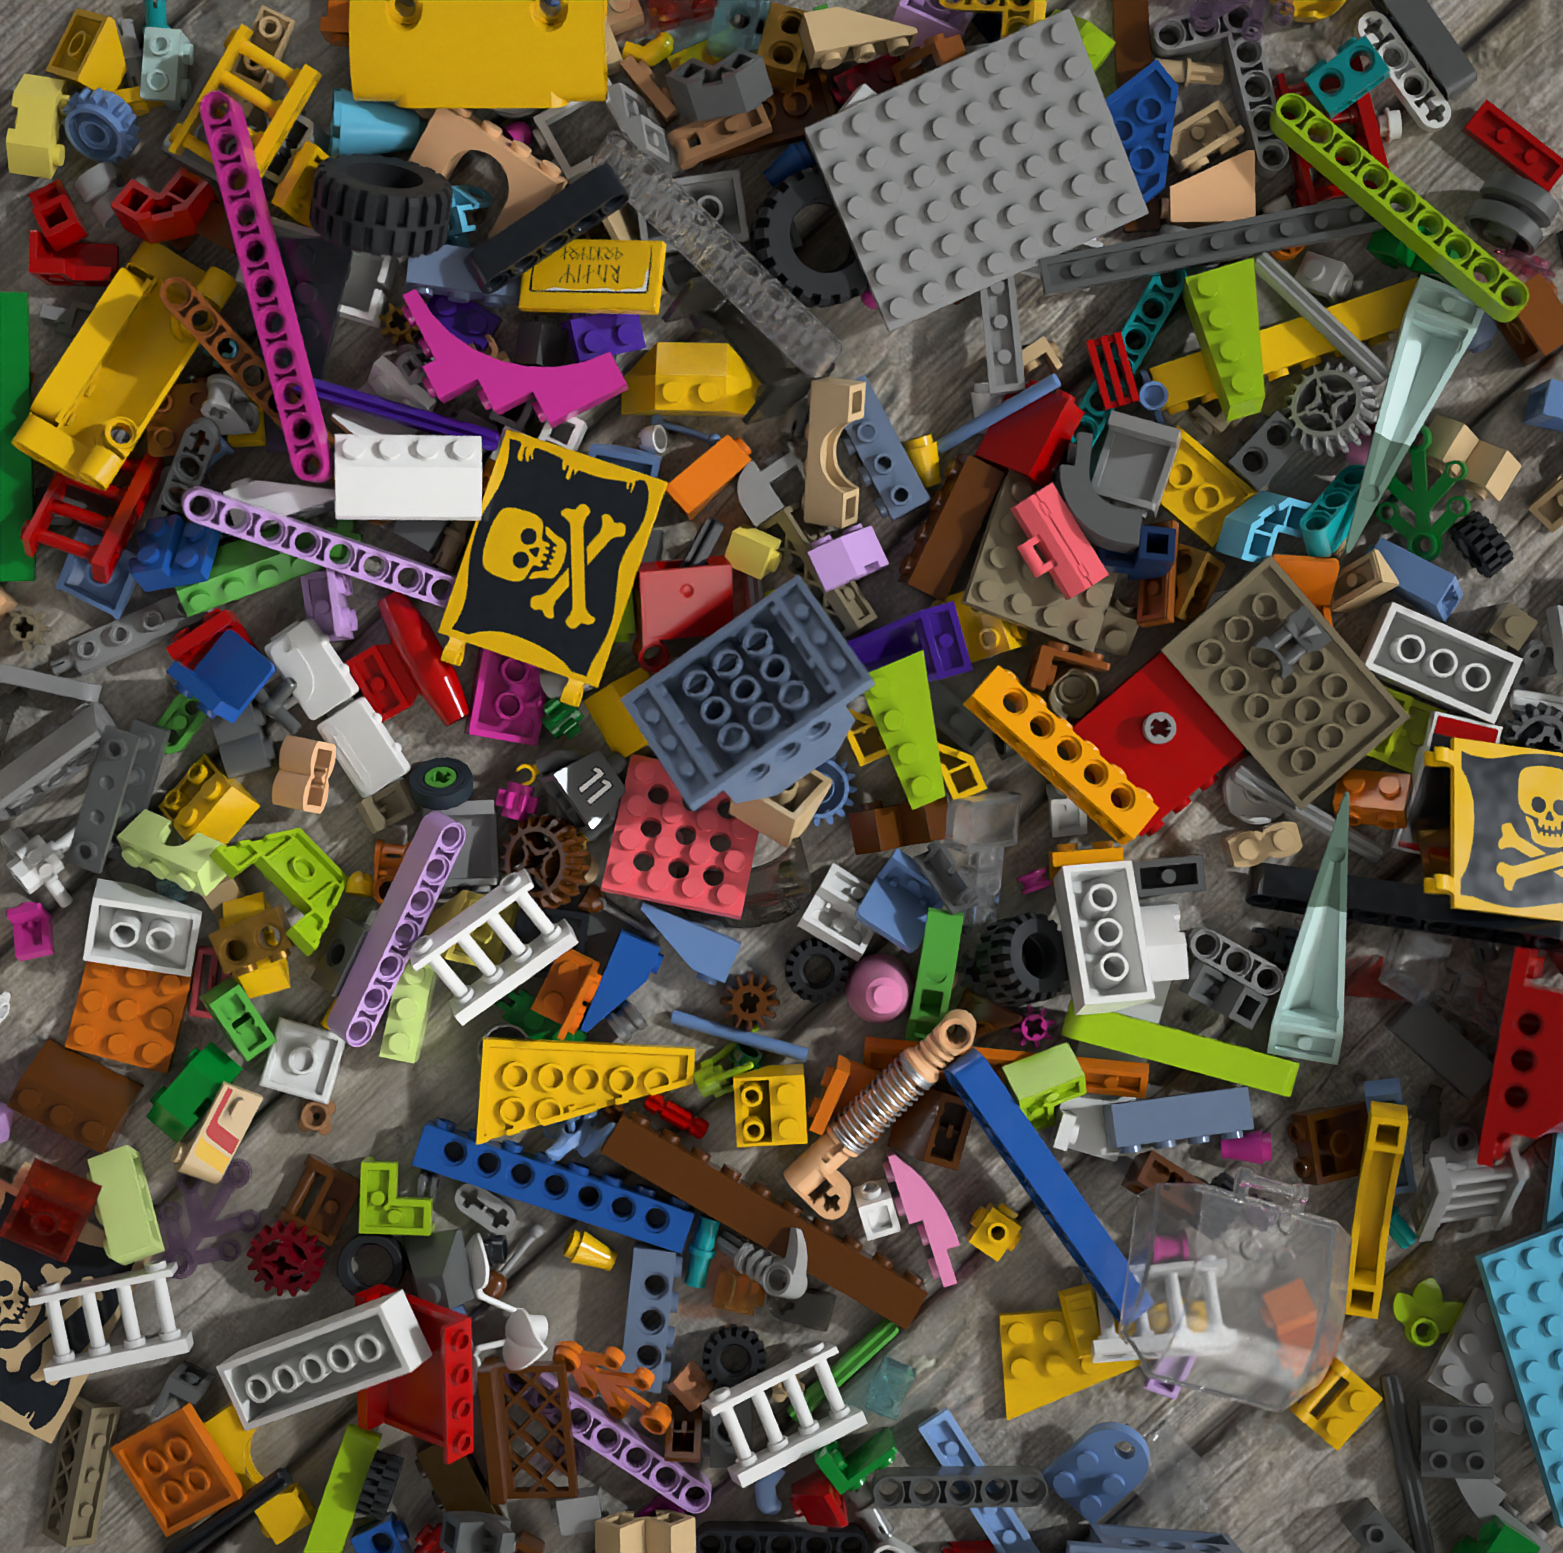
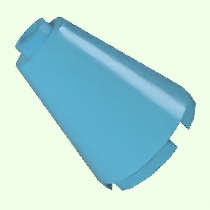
M333 88L332 119L330 121L331 157L335 158L341 154L380 155L414 150L426 129V121L419 120V115L416 112L382 101H355L352 91L343 88Z

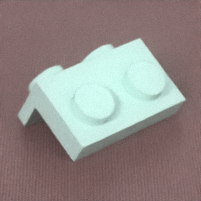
M145 28L140 97L143 100L163 101L170 110L175 111L183 109L185 100H188L192 90L191 80L187 79L188 65H193L194 46L181 29Z

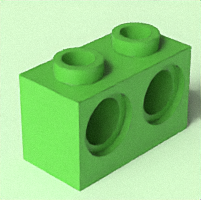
M230 977L199 997L236 1053L247 1062L277 1041L240 984Z

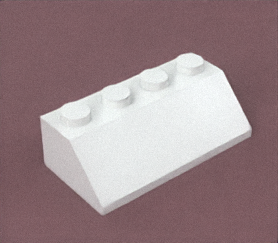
M335 434L336 519L481 521V436Z
M1132 860L1062 866L1053 878L1075 1016L1113 1012L1154 1000L1155 994Z

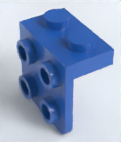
M228 629L221 635L193 671L174 661L166 672L177 681L174 687L189 699L194 696L200 701L196 706L204 714L212 719L218 715L234 723L274 674L275 666L238 633Z

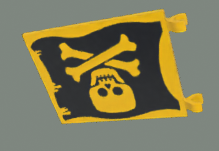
M507 429L482 501L481 521L476 520L438 631V633L447 635L450 638L443 650L441 660L460 666L465 654V645L470 643L568 677L569 680L562 692L560 702L579 707L584 685L589 684L597 688L599 686L668 482Z
M1461 738L1450 739V749L1434 747V752L1424 751V766L1450 768L1451 877L1435 874L1434 878H1424V893L1449 894L1452 909L1563 922V753Z

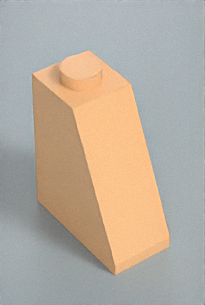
M1247 150L1170 186L1165 193V197H1161L1159 201L1160 219H1165V225L1193 229L1256 216L1255 150Z

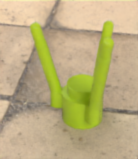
M758 1023L753 1025L751 1032L756 1033L761 1029ZM730 1042L714 1056L700 1062L702 1069L694 1072L695 1082L704 1098L713 1094L717 1098L726 1093L734 1092L733 1084L727 1085L729 1084L728 1079L754 1067L752 1062L727 1071L724 1070L721 1064L715 1066L717 1062L735 1049L738 1044L737 1042Z

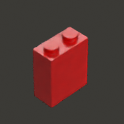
M1030 379L1028 384L1025 383V388L1027 389L1038 382ZM1059 389L1056 390L1055 394L1049 392L989 426L975 455L986 464L1002 472L1014 471L1030 478V482L1043 488L1048 485L1084 412L1074 404L1076 399L1072 395ZM1018 393L1005 395L1002 403Z

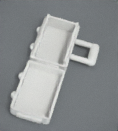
M308 618L302 622L297 620L270 638L272 642L265 646V652L276 668L274 674L263 687L269 692L266 687L267 684L280 676L283 680L286 677H291L297 682V688L292 692L293 696L288 698L282 706L288 710L299 702L311 720H316L322 715L327 714L328 718L318 724L317 730L326 743L335 744L336 759L361 797L368 798L404 779L403 775L409 772L411 768L401 752V745L394 742L381 722L382 716L379 713H375L365 697H360L354 701L352 696L359 691V687L349 673V666L343 664L330 644L329 636L322 632L313 618Z

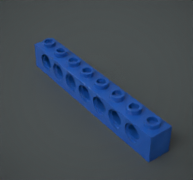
M437 1117L435 1121L429 1120L424 1126L412 1162L413 1166L680 1254L682 1253L696 1208L689 1206L690 1204L675 1195H670L668 1199L656 1195L657 1190L653 1187L637 1184L635 1188L623 1184V1178L611 1173H603L602 1177L589 1173L590 1167L581 1163L570 1162L568 1166L550 1160L544 1151H536V1154L523 1151V1145L511 1140L504 1139L502 1144L488 1140L486 1143L476 1145V1129L470 1128L469 1132L456 1129L455 1122ZM452 1141L460 1143L464 1148V1156L461 1158L451 1157L446 1150L447 1143ZM492 1153L498 1160V1166L494 1169L484 1168L480 1163V1155ZM517 1164L527 1165L532 1173L531 1178L519 1180L513 1173V1167ZM551 1175L561 1176L565 1181V1188L561 1191L551 1190L546 1183L547 1177ZM585 1186H592L598 1191L599 1198L594 1202H586L580 1196V1189ZM618 1197H625L631 1201L633 1208L628 1213H619L615 1210L613 1201ZM659 1208L665 1213L666 1220L661 1224H653L647 1219L646 1213L650 1209Z

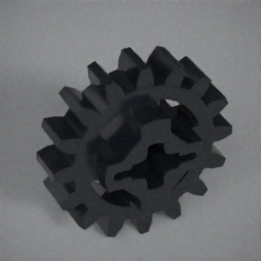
M1539 702L1537 707L1528 703L1525 706V713L1514 710L1515 720L1513 722L1509 720L1503 722L1508 728L1507 732L1501 733L1500 738L1504 740L1503 745L1563 753V712L1553 706L1550 707L1543 702Z

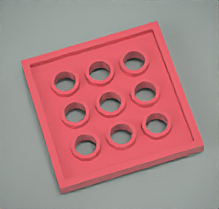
M631 754L624 784L625 793L620 801L601 891L741 920L759 831L735 816L726 819L719 815L717 811L718 806L724 802L731 803L732 800L725 791H722L703 804L699 810H687L683 806L684 798L659 759ZM654 788H662L668 793L669 797L666 802L655 804L649 800V792ZM647 821H654L660 825L661 832L656 837H646L641 832V826ZM682 828L691 829L695 833L696 839L689 845H683L675 837L677 831ZM717 835L725 836L729 839L731 846L724 852H717L710 845L711 839ZM638 855H649L654 861L653 867L648 871L636 869L633 861ZM679 861L686 864L689 869L688 874L680 879L672 877L668 872V867L673 862ZM709 869H717L722 873L724 879L719 885L711 886L704 881L703 874Z

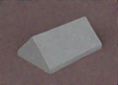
M739 169L633 185L641 240L663 241L666 244V253L749 241Z

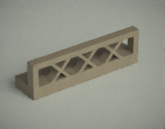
M801 499L782 509L756 529L775 537L770 528L779 523L786 534L785 543L781 542L778 550L782 553L779 566L788 580H791L799 574L810 591L813 584L819 586L824 593L808 559L807 552L813 550L811 543L826 535L819 525L804 522ZM793 554L800 556L804 562V573L797 571L792 563ZM854 580L824 593L823 602L818 601L829 618L831 614L840 618L846 628L840 633L844 639L878 618Z
M77 1396L63 1422L42 1534L65 1548L96 1543L113 1455L110 1448L115 1444L122 1408L121 1405L115 1402L91 1403ZM79 1409L83 1411L80 1426L77 1420ZM72 1444L75 1450L74 1460H72L70 1454ZM65 1479L68 1483L67 1495L64 1490ZM59 1513L62 1520L60 1530L56 1528Z

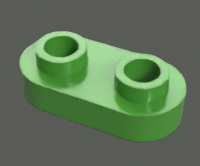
M182 693L178 694L156 725L170 730L174 729L178 733L176 742L171 743L168 740L164 753L175 754L183 751L209 717L200 709L194 715L188 711V705L192 701L200 702L196 697L193 696L189 699Z

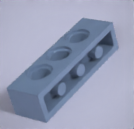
M635 1242L623 1343V1353L626 1359L621 1365L620 1372L633 1374L637 1367L649 1369L654 1374L655 1380L649 1390L643 1392L661 1393L662 1383H669L672 1362L665 1361L666 1348H673L675 1327L669 1326L670 1313H677L679 1292L673 1291L674 1278H681L683 1257L676 1256L677 1252L650 1243ZM650 1275H659L664 1279L665 1286L660 1290L650 1289L646 1284V1279ZM647 1310H655L660 1314L661 1321L658 1324L649 1325L644 1322L642 1314ZM644 1345H651L657 1350L658 1355L651 1360H646L639 1355L638 1349ZM626 1386L630 1390L641 1391L635 1387Z

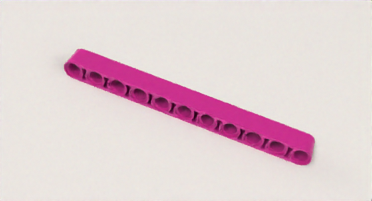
M211 91L201 100L200 113L295 474L300 479L324 483L333 476L335 462L244 112L241 105L230 96L220 91ZM226 103L227 113L221 119H217L216 112L218 107ZM236 139L237 146L235 151L227 155L225 151L226 144L230 140ZM241 174H245L246 183L244 187L236 190L234 184L236 178ZM254 209L255 219L253 223L245 226V214L249 210ZM259 245H263L265 250L264 256L261 260L255 262L253 259L254 249ZM272 280L274 283L273 292L270 296L264 297L262 294L263 285L267 281ZM281 315L283 326L280 331L273 333L271 329L272 320L276 316ZM290 350L292 362L289 367L283 369L280 362L281 356L284 352ZM299 386L302 391L301 399L297 403L292 404L290 392L294 387ZM308 421L311 426V432L306 439L302 440L299 435V427L303 422ZM317 456L320 461V468L316 474L311 475L308 470V463L311 458Z

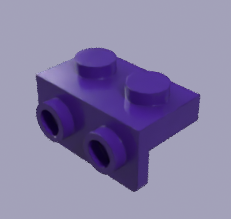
M570 313L571 320L561 322L562 330L568 329L575 363L585 362L608 352H611L613 356L646 348L639 314L600 313L592 315V313Z

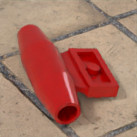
M395 591L378 601L377 605L391 644L374 645L345 663L349 666L350 672L375 713H379L382 716L381 722L384 723L412 707L419 695L424 698L446 727L468 716L471 711L457 672L452 664L441 660L444 649L428 621L406 594Z

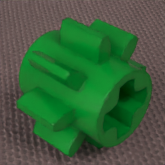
M552 698L542 706L547 714L541 718V721L556 739L565 734L571 740L583 730L578 722L584 718V715L576 706L560 702L557 698Z

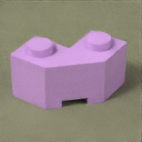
M860 523L843 531V536L832 540L831 536L828 535L811 543L813 550L808 551L807 556L824 593L853 580L862 579L889 565L872 526L863 528Z

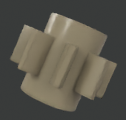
M30 606L24 607L23 614L11 611L10 616L13 619L10 625L3 627V629L10 631L13 636L9 643L16 645L23 641V649L27 651L32 650V642L45 646L46 642L43 637L46 632L52 631V628L45 626L43 622L47 614L39 612L33 616V609ZM33 625V631L23 632V626Z

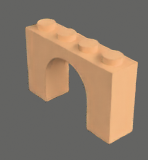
M436 108L408 162L412 161L419 163L422 167H429L435 170L436 174H442L446 180H449L459 160L468 151L478 150L494 157L506 173L509 194L502 212L488 235L490 239L562 191L569 180L560 174L561 169L547 160L541 162L531 155L532 150L527 145L518 140H509L501 134L502 129L488 120L481 121L472 115V108Z

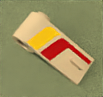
M223 1081L194 1139L187 1137L183 1142L179 1141L175 1145L171 1155L174 1169L203 1181L217 1184L223 1177L263 1100L262 1095Z

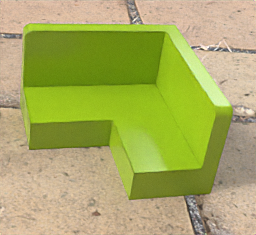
M1062 1043L1002 1067L1004 1086L1037 1132L1056 1125L1054 1106L1087 1094L1085 1074L1068 1043Z
M366 1157L361 1162L360 1234L430 1236L434 1231L435 1222L432 1221L433 1198L397 1197L399 1161H374V1157Z

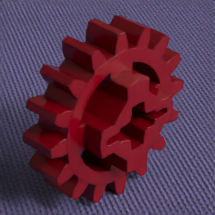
M277 1220L272 1228L266 1224L250 1242L253 1246H251L246 1255L253 1259L247 1266L248 1270H257L258 1272L253 1280L255 1282L264 1280L266 1282L264 1287L266 1292L272 1287L277 1288V1296L279 1297L283 1295L285 1290H288L292 1297H295L300 1289L307 1292L312 1284L316 1283L321 1276L320 1271L326 1262L319 1258L325 1251L324 1247H316L314 1244L319 1238L318 1235L310 1237L306 1235L307 1225H304L300 1230L296 1229L295 1220H291L286 1227L283 1226L281 1220ZM280 1239L279 1243L272 1242L271 1245H267L271 1241Z

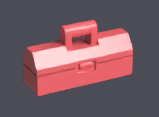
M1053 483L1039 489L1010 508L1028 538L1027 541L1016 548L1035 578L1047 571L1050 573L1066 600L1073 598L1109 575ZM1035 544L1037 545L1041 554L1045 558L1046 563L1043 564L1037 552L1033 548Z

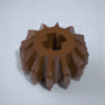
M748 971L747 983H743L739 974L734 975V982L738 988L736 989L727 983L723 987L733 997L720 998V1004L732 1005L731 1008L723 1012L724 1018H729L736 1014L737 1017L732 1024L734 1028L740 1026L742 1019L747 1020V1032L752 1031V1020H756L759 1027L764 1029L766 1023L762 1015L764 1014L770 1019H775L776 1013L767 1008V1006L780 1005L778 998H767V996L777 991V987L770 985L766 989L762 988L767 981L766 975H762L757 984L753 983V971ZM750 992L751 997L754 994L759 997L756 1001V1009L749 1010V1006L746 1009L741 1006L745 993Z

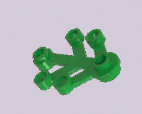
M1422 425L1419 432L1424 436L1423 443L1416 445L1413 441L1408 449V452L1411 453L1413 491L1398 479L1397 471L1386 488L1415 513V526L1400 515V508L1395 502L1381 503L1376 510V515L1381 522L1389 523L1407 539V551L1431 562L1442 551L1443 542L1441 537L1458 517H1463L1469 513L1471 504L1464 496L1450 498L1446 504L1447 510L1431 526L1430 511L1455 482L1462 481L1467 477L1468 466L1461 460L1448 462L1445 465L1444 473L1429 490L1426 449L1432 443V433L1428 427ZM1454 464L1459 465L1462 470L1461 475L1457 478L1451 474V467ZM1456 500L1462 501L1464 505L1461 513H1456L1453 509V504ZM1386 506H1390L1394 512L1390 519H1387L1383 514ZM1424 538L1428 539L1431 543V547L1427 552L1423 551L1420 547V542Z

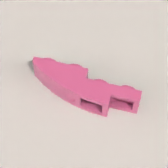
M894 1150L886 1151L889 1161L884 1162L883 1167L888 1183L896 1181L899 1195L893 1196L899 1217L906 1215L909 1224L923 1220V1224L918 1225L917 1228L923 1246L930 1244L934 1257L927 1259L933 1279L941 1278L943 1287L957 1284L947 1249L960 1246V1243L942 1202L921 1173Z

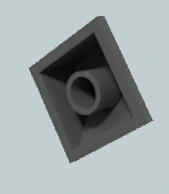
M461 1229L434 1231L430 1236H402L414 1296L448 1309H453L475 1298Z

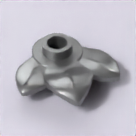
M1466 1122L1451 1124L1444 1136L1435 1138L1428 1144L1423 1155V1167H1427L1430 1158L1442 1156L1445 1157L1447 1168H1452L1453 1171L1486 1167L1476 1164L1480 1146V1139L1476 1129ZM1461 1133L1463 1135V1142L1458 1145L1457 1137Z

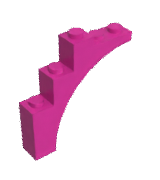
M416 289L402 295L407 303L406 306L402 307L405 317L411 327L418 325L423 335V338L419 339L418 342L427 359L435 358L434 361L423 366L427 376L422 378V381L431 398L438 396L443 404L481 385L482 388L477 390V394L486 410L493 408L494 412L499 416L536 397L537 401L531 404L540 422L548 420L551 427L554 428L629 389L611 352L585 362L559 367H527L500 361L474 350L451 334L433 316Z

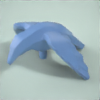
M597 1109V1111L543 1126L544 1135L548 1139H557L556 1143L547 1149L545 1153L550 1160L560 1161L573 1149H576L582 1157H586L608 1137L616 1124L610 1122L602 1129L596 1130L593 1128L597 1113L600 1110Z

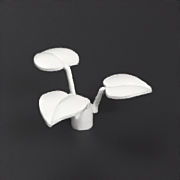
M480 1233L474 1234L465 1246L475 1296L512 1314L505 1325V1337L507 1339L480 1344L475 1347L472 1343L473 1395L478 1389L477 1371L481 1366L478 1355L482 1351L503 1346V1358L507 1368L512 1371H518L531 1365L547 1351V1347L543 1342L548 1335V1322L544 1315H529L524 1308L513 1307L483 1292L482 1289L487 1286L489 1281V1264Z

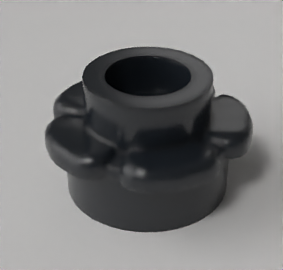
M491 1232L489 1239L483 1240L490 1266L495 1267L497 1264H506L508 1258L506 1235H496Z

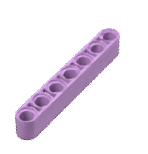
M439 811L430 812L422 819L329 1014L327 1022L330 1031L353 1047H360L366 1044L372 1037L409 959L408 950L418 940L466 838L464 826Z
M550 1372L541 1373L537 1378L547 1389L554 1390L558 1385V1378ZM504 1373L505 1383L515 1392H518L525 1384L514 1382L510 1373ZM531 1385L521 1395L535 1409L543 1402L540 1393ZM568 1385L570 1409L580 1408L588 1416L582 1422L572 1420L573 1436L684 1510L690 1513H700L709 1507L712 1484L705 1474L686 1462L664 1461V1447L623 1420L614 1418L606 1409L591 1399L582 1396L576 1389ZM548 1403L540 1411L542 1415L554 1424L562 1418L561 1411L552 1403ZM603 1428H610L616 1432L617 1438L612 1441H604L600 1438L598 1432ZM639 1447L645 1451L647 1456L640 1461H635L629 1457L627 1452L631 1448ZM662 1467H670L675 1471L676 1476L670 1480H664L658 1476L657 1471ZM698 1486L705 1491V1495L700 1499H693L687 1495L686 1491L690 1487Z

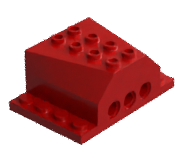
M1515 947L1477 1165L1492 1167L1498 1160H1502V1157H1505L1508 1148L1512 1144L1513 1134L1537 1139L1547 1133L1563 1134V989L1534 984V979L1541 978L1545 957L1538 956L1540 949Z

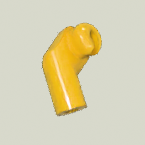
M660 32L645 46L626 41L622 59H626L631 54L637 63L642 59L648 66H656L671 55L674 39L669 33Z

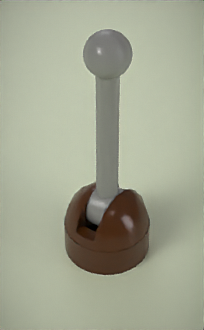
M593 883L588 885L578 902V908L591 914L602 910L607 911L644 932L645 937L649 940L655 939L658 935L656 927H647L607 904L605 892L601 891V888Z
M536 1224L530 1228V1235L500 1271H489L488 1284L482 1289L484 1293L497 1300L502 1297L507 1288L505 1275L535 1239L542 1237L544 1233L542 1226Z

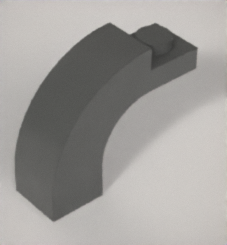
M1078 432L1074 443H1068L1065 463L1071 464V466L1060 464L1056 473V489L1089 542L1110 551L1133 554L1139 545L1143 510L1117 507L1107 503L1098 496L1089 478L1093 433Z

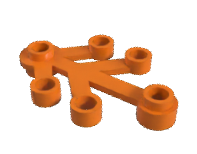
M571 1340L559 1341L555 1345L552 1360L566 1361L567 1373L574 1376L578 1384L577 1390L582 1396L594 1399L600 1391L607 1405V1412L617 1419H623L629 1411L630 1405L643 1413L640 1417V1422L646 1430L656 1435L665 1433L672 1421L671 1409L666 1404L658 1401L650 1404L626 1387H635L641 1391H648L655 1380L654 1374L649 1369L637 1367L633 1374L618 1372L617 1370L620 1369L626 1357L620 1349L614 1346H609L604 1353L584 1351L580 1344ZM596 1365L606 1366L610 1370L600 1369Z

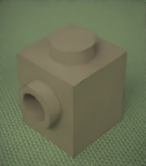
M1510 602L1497 604L1478 634L1487 640L1486 643L1509 653L1517 652L1521 649L1538 621Z

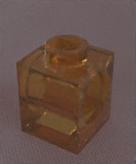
M720 1266L712 1307L753 1316L756 1306L762 1308L766 1291L763 1286L757 1283L755 1279L748 1277L747 1274H741L734 1268Z

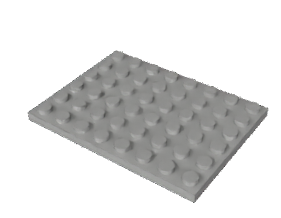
M1070 8L803 128L885 327L889 332L1039 264V259L1059 255L1149 214Z

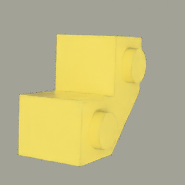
M24 74L13 92L11 104L13 108L17 109L14 123L15 129L8 128L6 137L9 173L52 179L58 166L63 165L65 146L60 144L59 129L62 125V120L66 117L62 110L72 97L68 95L66 80Z

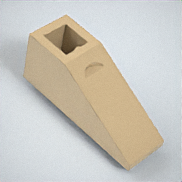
M262 5L251 27L253 34L249 42L283 62L296 21ZM241 54L230 72L271 98L278 77ZM223 86L221 92L230 96L241 105L246 123L257 128L264 111ZM227 104L220 105L219 107L227 113Z
M832 7L803 13L798 30L810 69L818 67L831 69L849 61L864 63L876 56L887 54L890 56H900L912 48L918 34L915 27L842 7Z

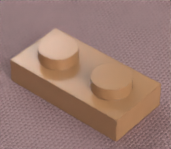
M630 54L620 63L622 74L645 99L651 108L653 107L655 113L664 124L668 126L678 118L671 92L665 86L660 90L652 80L655 75L650 67L642 59L637 63Z

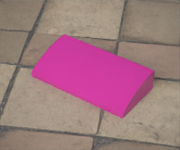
M479 647L469 703L471 713L467 716L464 733L538 746L542 724L541 718L544 713L542 706L545 705L547 696L540 683V671L542 668Z

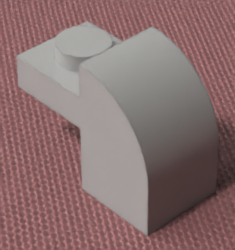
M781 452L774 454L763 463L766 468L762 471L752 460L740 474L737 485L739 504L754 528L759 527L785 508L771 485L798 467V462L791 452L784 456Z

